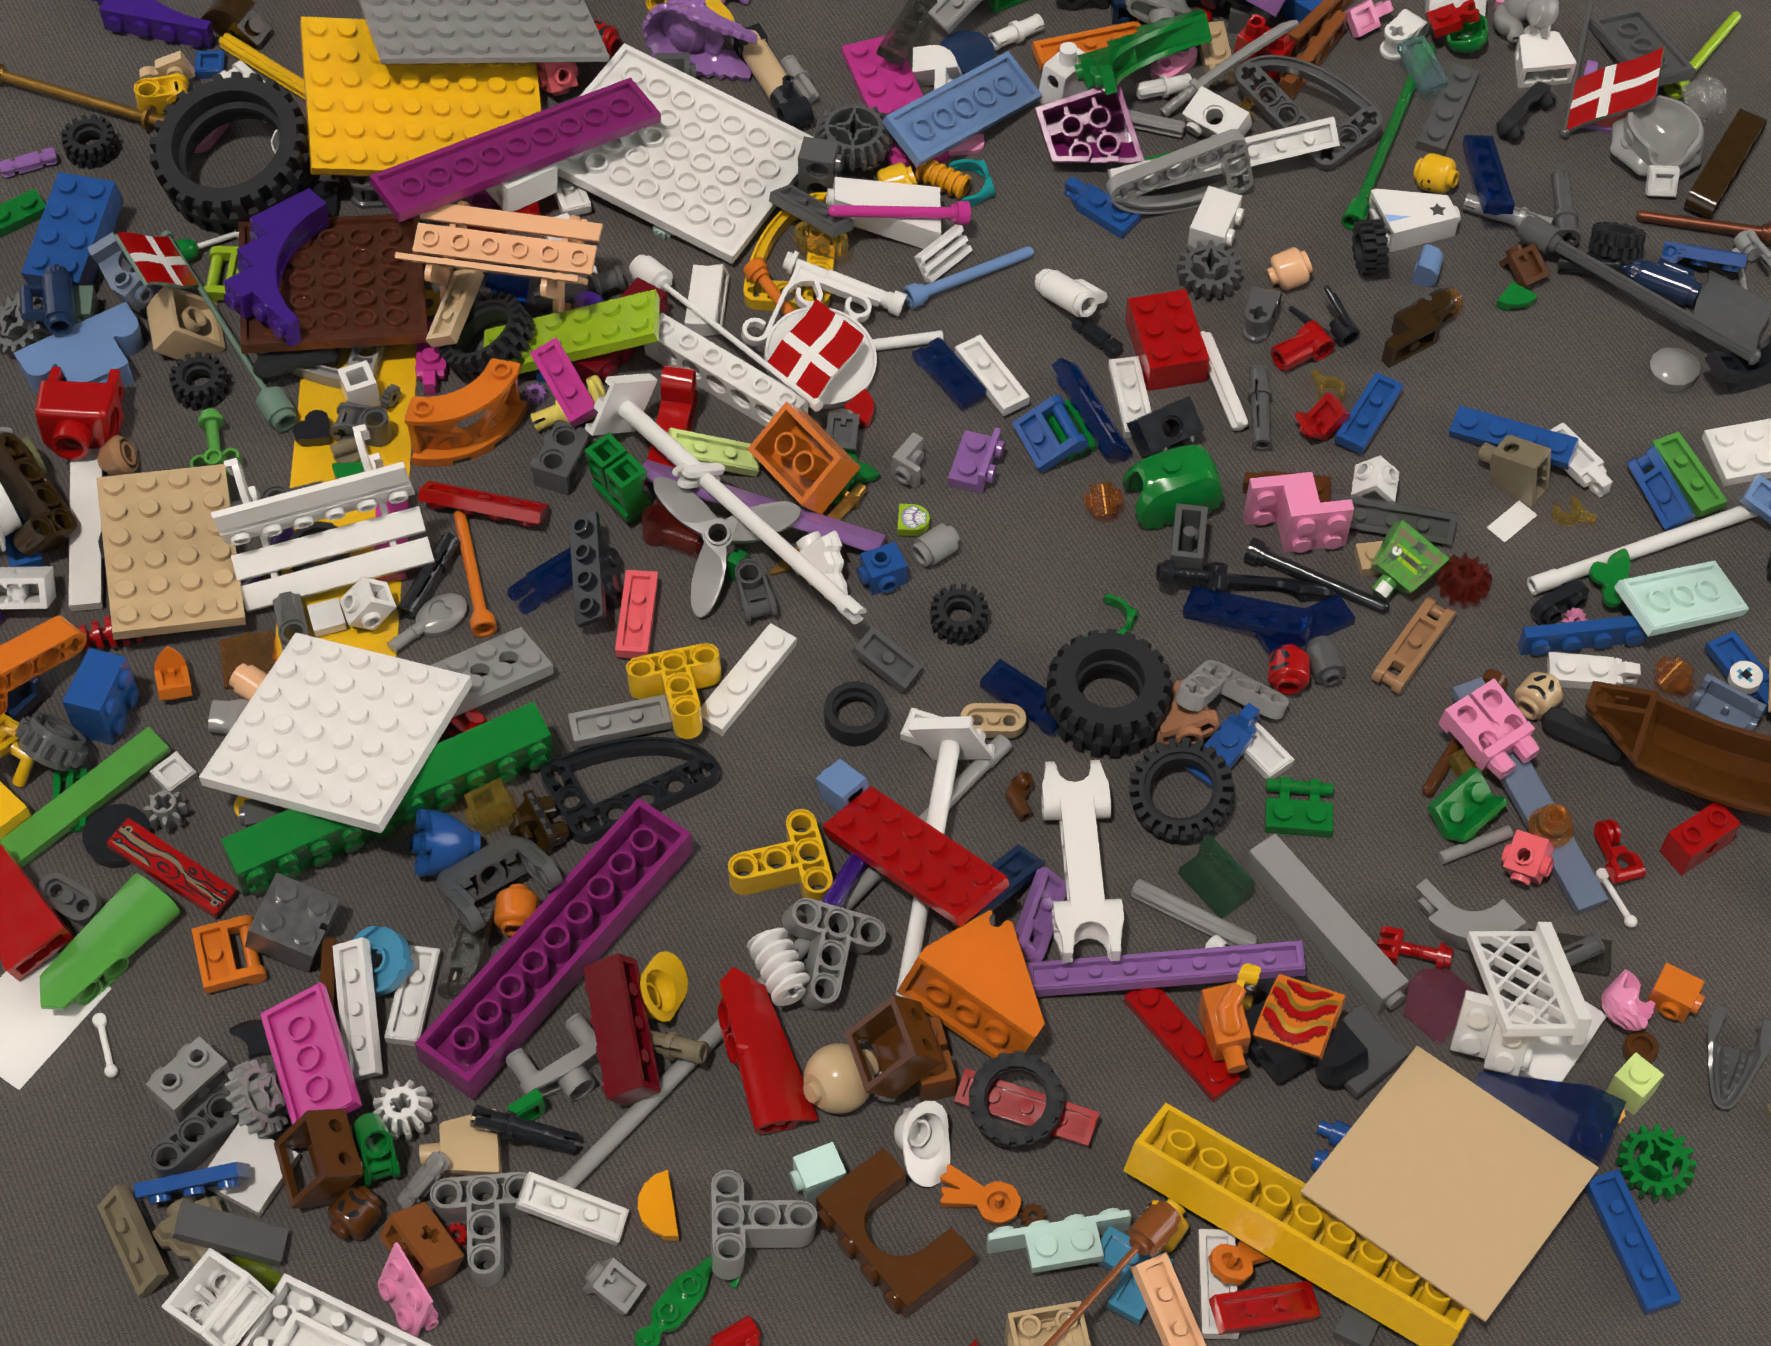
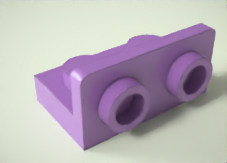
M995 427L992 436L967 430L964 431L948 476L947 485L984 494L987 482L993 483L997 469V465H994L995 459L1002 458L1005 441L1001 440L1000 428Z

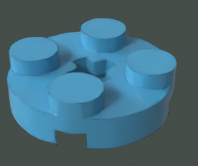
M367 927L360 931L352 940L363 937L370 941L375 997H381L391 993L401 985L405 977L411 974L414 963L410 958L411 952L408 942L401 933L387 927ZM375 955H381L383 957L381 965L373 968V964L376 962Z

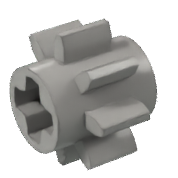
M163 788L162 791L149 795L150 806L143 807L146 817L149 818L153 829L160 826L166 832H169L170 829L183 825L182 815L188 813L186 803H183L179 791L172 794L166 788Z

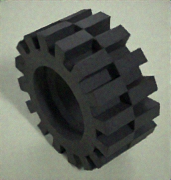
M91 114V118L87 119L86 115H82V120L78 121L77 118L72 119L73 125L69 123L65 125L66 130H62L61 140L67 159L74 166L78 164L79 168L84 169L85 165H87L88 169H94L93 165L97 164L100 168L103 167V161L109 164L112 161L111 156L116 157V150L119 148L118 141L109 120L106 122L105 117L101 116L97 119V115ZM89 139H99L97 142L90 145L81 144Z
M1382 219L1362 220L1354 223L1352 229L1354 235L1352 236V251H1354L1353 259L1356 261L1355 267L1360 275L1386 272L1388 268V237H1386L1387 230L1384 228L1385 224Z
M1597 222L1593 224L1588 248L1594 254H1601L1603 257L1609 256L1611 259H1640L1643 254L1647 233L1643 229H1637L1638 227L1628 226L1629 224L1625 223L1622 225L1618 222Z
M195 352L196 357L194 358L187 354L185 355L186 361L178 359L176 361L177 366L173 365L171 368L172 374H169V379L176 401L179 404L182 403L186 409L190 405L193 411H198L199 406H202L203 410L208 409V404H212L215 407L218 405L217 399L223 401L225 399L224 393L228 394L229 382L222 362L220 363L219 358L216 356L212 359L210 353H206L202 357L201 352ZM198 377L211 378L207 383L200 386L188 385L190 381Z
M956 584L950 585V591L944 587L940 589V595L935 594L933 602H931L930 625H932L934 634L938 632L937 638L941 641L947 637V644L952 645L953 640H957V646H963V640H967L969 645L974 643V637L979 640L982 637V632L986 631L989 611L987 600L984 601L982 592L977 595V588L973 586L968 591L966 590L967 584H961V589H956ZM960 608L969 611L972 616L965 621H955L950 619L947 613L950 610Z

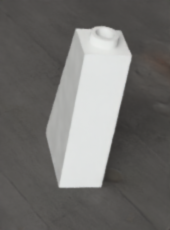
M835 177L833 188L827 189L826 204L828 206L941 207L940 187ZM850 217L854 220V227L925 249L941 236V219Z

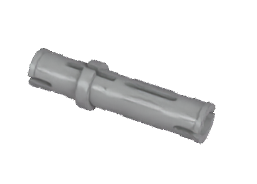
M1469 192L1462 211L1475 213L1513 225L1517 230L1521 222L1528 215L1533 218L1538 216L1552 224L1554 219L1531 212L1526 207L1521 209Z

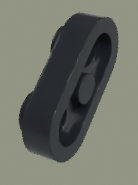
M1575 579L1541 597L1532 606L1530 614L1539 624L1545 622L1551 624L1562 613L1572 609V607L1576 609L1581 608L1588 600L1589 589L1581 579Z

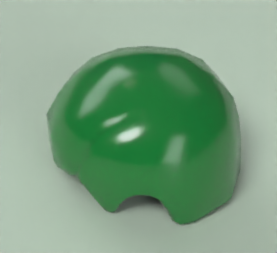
M1480 14V20L1473 23L1464 22L1462 23L1463 29L1447 34L1446 42L1448 47L1455 52L1466 54L1480 50L1488 40L1487 18Z

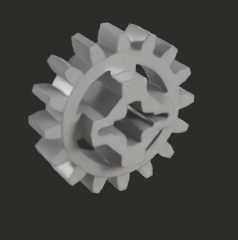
M256 1059L250 1062L247 1060L233 1067V1071L227 1074L230 1081L225 1083V1088L230 1091L226 1101L233 1103L234 1108H232L231 1113L232 1115L238 1114L239 1125H248V1133L252 1135L257 1132L259 1138L266 1135L270 1136L282 1130V1126L288 1123L285 1115L289 1113L287 1106H285L281 1085L276 1082V1072L268 1073L267 1064L259 1065Z

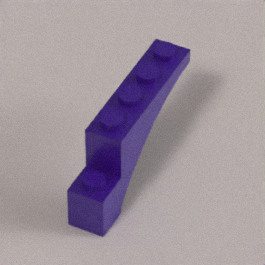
M91 0L102 3L99 11L105 30L212 49L215 43L210 21L177 12L156 0Z

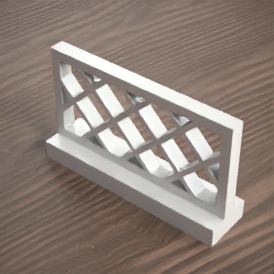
M1538 922L1535 931L1468 932L1467 942L1505 1037L1567 1036L1570 1045H1584L1592 1017L1551 922ZM1528 943L1531 950L1527 953L1513 944ZM1481 944H1491L1498 948V950L1493 953L1482 947ZM1507 953L1520 961L1515 965L1501 956ZM1527 964L1540 971L1541 974L1536 977L1523 968ZM1495 965L1508 972V974L1502 977L1491 971L1490 967ZM1517 977L1528 983L1529 986L1527 989H1524L1511 982V980ZM1504 989L1518 998L1513 1002L1500 995V991ZM1539 989L1548 994L1551 999L1547 1002L1533 994V992ZM1526 1001L1540 1010L1534 1014L1520 1005ZM1547 1013L1560 1020L1561 1023L1552 1024L1543 1019V1017ZM1515 1014L1528 1023L1512 1024L1509 1017Z

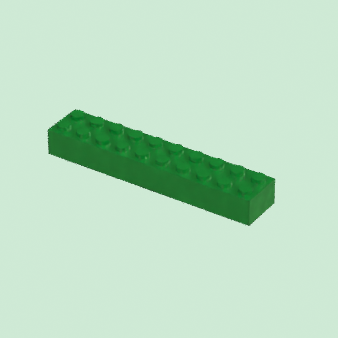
M533 701L436 744L382 833L288 809L222 838L221 842L227 862L243 896L250 893L252 895L260 894L269 889L276 872L294 879L302 873L301 870L313 865L315 867L323 866L339 853L344 851L346 853L354 852L363 847L366 841L375 837L377 839L388 837L395 832V828L404 824H416V812L418 809L445 811L455 806L458 800L467 796L470 798L477 797L483 794L488 789L487 787L498 782L506 784L514 780L518 773L527 769L533 771L542 768L551 759V734Z

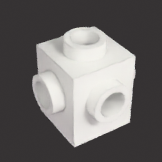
M1381 455L1356 464L1351 495L1395 502L1399 471Z
M361 577L339 600L348 625L373 631L396 608L387 582Z

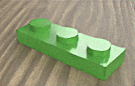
M1679 431L1652 441L1651 446L1655 445L1662 454L1667 467L1698 518L1726 507L1728 500Z

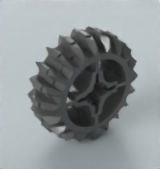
M843 101L841 107L832 105L830 111H824L822 118H818L816 131H814V138L839 142V154L843 155L841 171L846 167L850 168L852 173L855 168H861L865 171L868 165L875 168L877 161L884 162V158L890 153L893 136L882 123L886 116L885 112L879 113L877 106L869 108L867 102L863 105H858L854 101L852 105H847Z

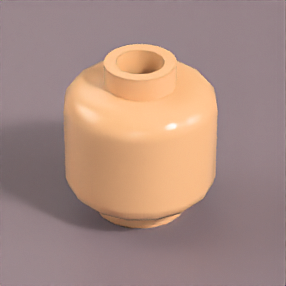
M1296 247L1273 255L1270 259L1271 268L1266 269L1272 285L1278 284L1284 291L1307 283L1310 279V273L1313 272L1311 262L1305 250L1300 252Z

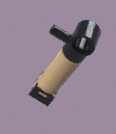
M757 23L745 28L757 34L756 44L733 37L734 50L751 70L776 110L777 118L795 128L813 123L814 114L808 99L804 95L800 96L794 86L793 76L786 74L770 49L767 35L761 25Z

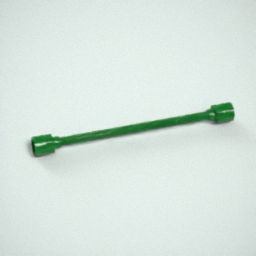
M1421 41L1416 43L1411 52L1408 64L1410 72L1358 196L1351 199L1341 218L1342 225L1348 230L1352 231L1356 221L1367 220L1370 208L1368 202L1370 192L1373 190L1418 79L1420 75L1426 73L1436 54L1434 46L1428 42Z

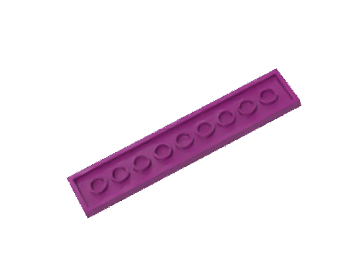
M630 77L370 175V185L396 219L402 222L660 123L661 113Z

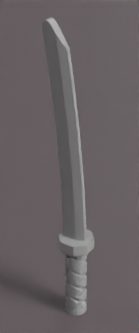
M1291 20L1279 24L1225 59L1198 80L1195 78L1189 81L1190 85L1159 109L1162 115L1169 117L1184 105L1186 101L1195 96L1201 86L1206 88L1242 61L1299 25L1298 21Z

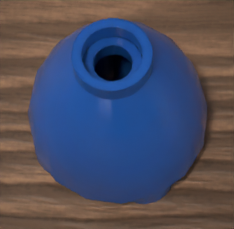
M432 809L417 810V832L411 833L409 838L410 853H416L414 863L415 876H437L443 870L450 868L480 850V834L478 831H471L460 820L445 812Z

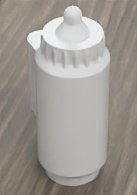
M1043 269L1035 276V287L1044 298L1077 317H1089L1095 312L1097 305L1104 303L1107 299V293L1083 279L1074 280L1058 270Z

